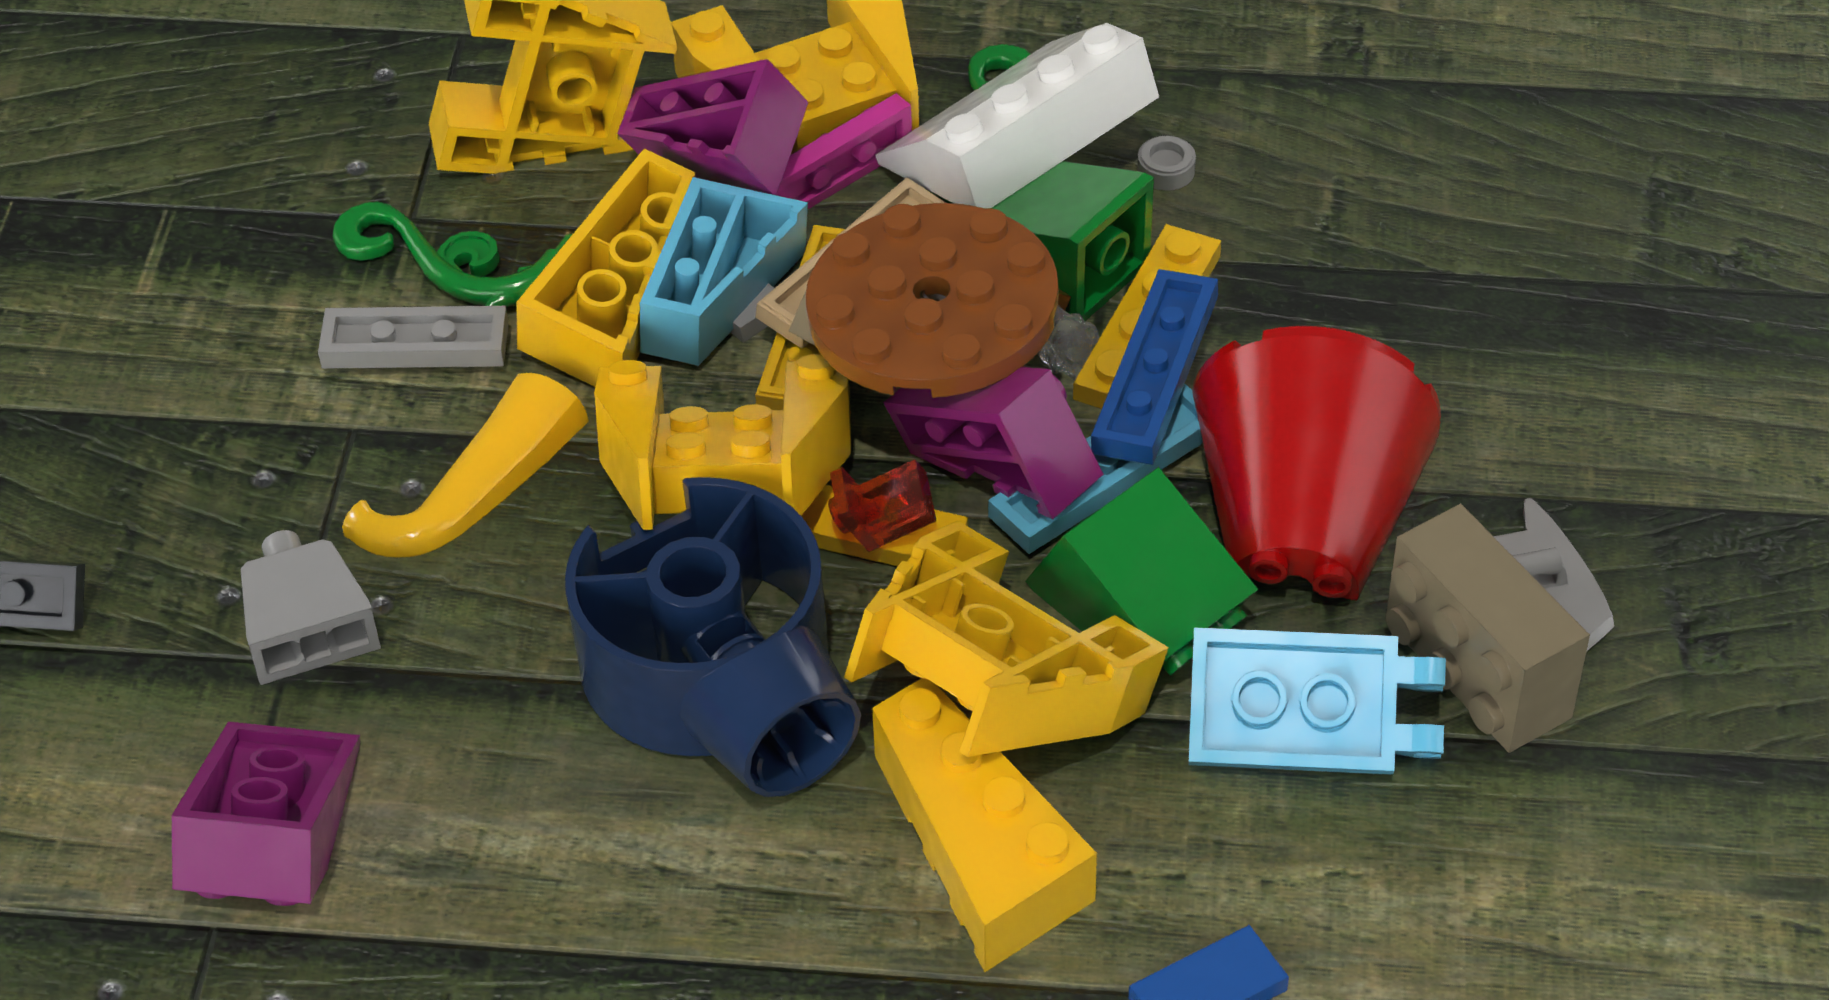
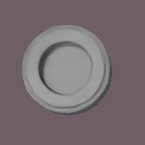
M1174 136L1154 137L1143 143L1139 148L1137 171L1145 172L1154 177V189L1165 191L1180 189L1189 184L1195 175L1196 153L1194 148L1181 138Z

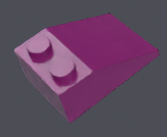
M228 721L171 815L172 890L197 892L200 896L211 899L228 896L265 899L267 902L278 906H290L298 903L311 904L328 870L360 748V735Z

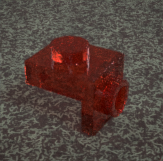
M915 459L861 485H858L843 467L830 472L834 497L828 501L831 516L842 533L847 534L851 532L868 552L937 521L927 472Z

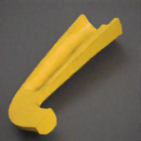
M537 373L518 374L487 422L418 509L405 515L389 516L376 513L371 509L366 500H360L345 516L342 526L344 537L375 555L394 558L423 555L446 545L502 503L589 422L586 409L573 392L548 376Z

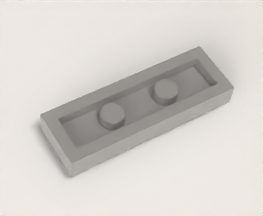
M506 306L325 308L318 348L321 368L504 366L509 325Z

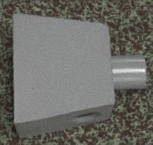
M289 530L277 531L267 536L263 541L262 551L264 557L248 561L242 566L241 581L246 638L260 685L381 649L370 602L331 541L322 539L302 545L299 536L295 532Z

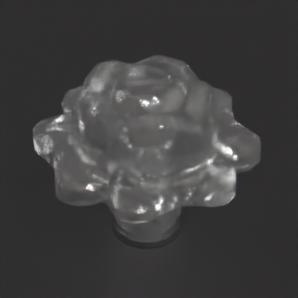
M1057 307L1054 316V329L1043 348L1038 352V355L1043 363L1049 365L1053 373H1065L1075 380L1091 354L1092 346L1097 344L1099 340L1098 330L1091 322L1084 323V319L1079 313L1069 314L1061 307Z

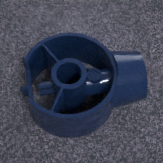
M697 477L683 479L686 504L684 512L653 526V530H643L637 521L630 524L631 538L599 553L597 535L592 527L588 525L579 536L570 553L566 566L565 590L583 689L590 705L602 721L625 739L647 749L681 756L713 755L746 787L764 797L786 796L807 788L829 773L847 754L858 735L861 713L856 700L829 656L820 551L810 527L802 516L781 498L754 485L723 478ZM762 581L781 589L799 604L798 609L789 621L767 639L763 637L745 613L746 603Z

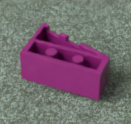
M768 59L635 87L617 134L638 155L643 149H647L694 171L695 178L777 195L808 101Z
M1020 367L1010 376L975 391L947 397L932 398L931 389L900 388L894 395H891L883 402L911 454L965 479L974 472L995 481L993 484L995 493L1001 492L1008 498L1016 491H1019L1021 494L1037 500L1038 513L1051 519L1057 517L1104 475L1066 401L1067 394L1064 386L1052 374L1050 369Z

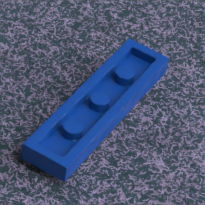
M1158 269L1092 431L1091 450L1093 454L1149 465L1154 464L1217 301L1218 279Z

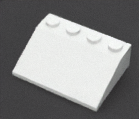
M1104 23L1051 41L875 155L877 162L882 167L904 178H909L921 187L954 204H965L985 209L992 208L1159 98L1144 40L1133 33L1109 23Z

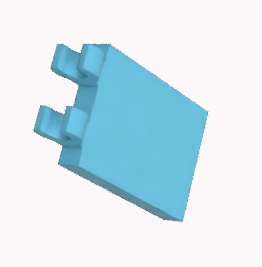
M1194 628L1189 765L1393 775L1395 755L1441 759V754H1443L1444 726L1433 724H1396L1397 687L1415 691L1442 692L1443 686H1445L1446 658L1398 656V636Z

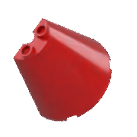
M1289 326L1263 330L1262 340L1243 346L1234 340L1215 352L1203 364L1194 380L1192 392L1225 549L1248 577L1261 583L1275 584L1282 582L1289 575L1300 576L1311 582L1313 591L1322 596L1358 600L1439 436L1441 410L1437 393L1432 383L1424 385L1414 374L1415 364L1406 356L1375 339L1346 330L1318 326Z

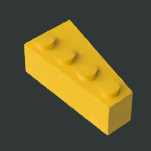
M643 149L516 302L517 349L594 387L596 386L599 367H609L611 364L623 360H637L640 354V301L692 177H695V172L647 149Z
M921 678L872 708L875 758L907 821L913 823L922 841L923 853L932 870H936L949 894L950 906L960 925H964L974 943L975 955L984 973L1095 901L1097 852L1001 752L970 757L959 752L970 719L935 683Z

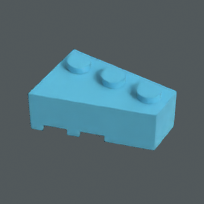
M692 177L640 301V353L699 366L733 330L735 319L768 283L774 287L804 255L806 249L808 202Z

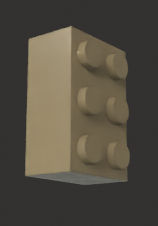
M1461 503L1397 536L1385 620L1393 636H1398L1400 644L1408 645L1419 657L1446 658L1445 686H1443V689H1449L1469 710L1475 725L1483 733L1491 734L1508 753H1511L1570 720L1573 717L1590 634Z

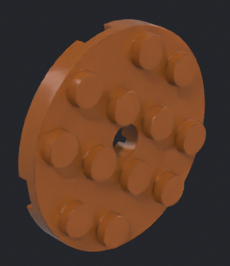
M931 203L913 206L897 204L888 208L884 213L865 220L845 233L840 234L818 259L809 277L806 290V309L810 333L818 351L830 366L849 380L881 393L894 395L896 387L931 389L932 398L964 394L984 388L1010 376L1020 367L1027 364L1049 339L1054 329V316L1059 301L1058 277L1054 261L1042 241L1033 232L1017 221L1007 217L1000 210L954 203ZM923 290L925 295L939 294L946 297L940 301H935L929 298H920V292Z

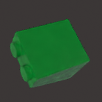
M1062 161L992 207V209L1002 211L1007 217L1025 226L1047 248L1056 267L1058 289L1071 296L1060 321L1075 330L1135 278L1151 251L1154 177L1140 171Z
M1159 467L1063 535L1025 581L1034 593L1080 631H1084L1116 615L1169 648L1162 667L1169 676L1175 674L1193 659L1194 628H1235L1247 617L1241 606L1258 590Z

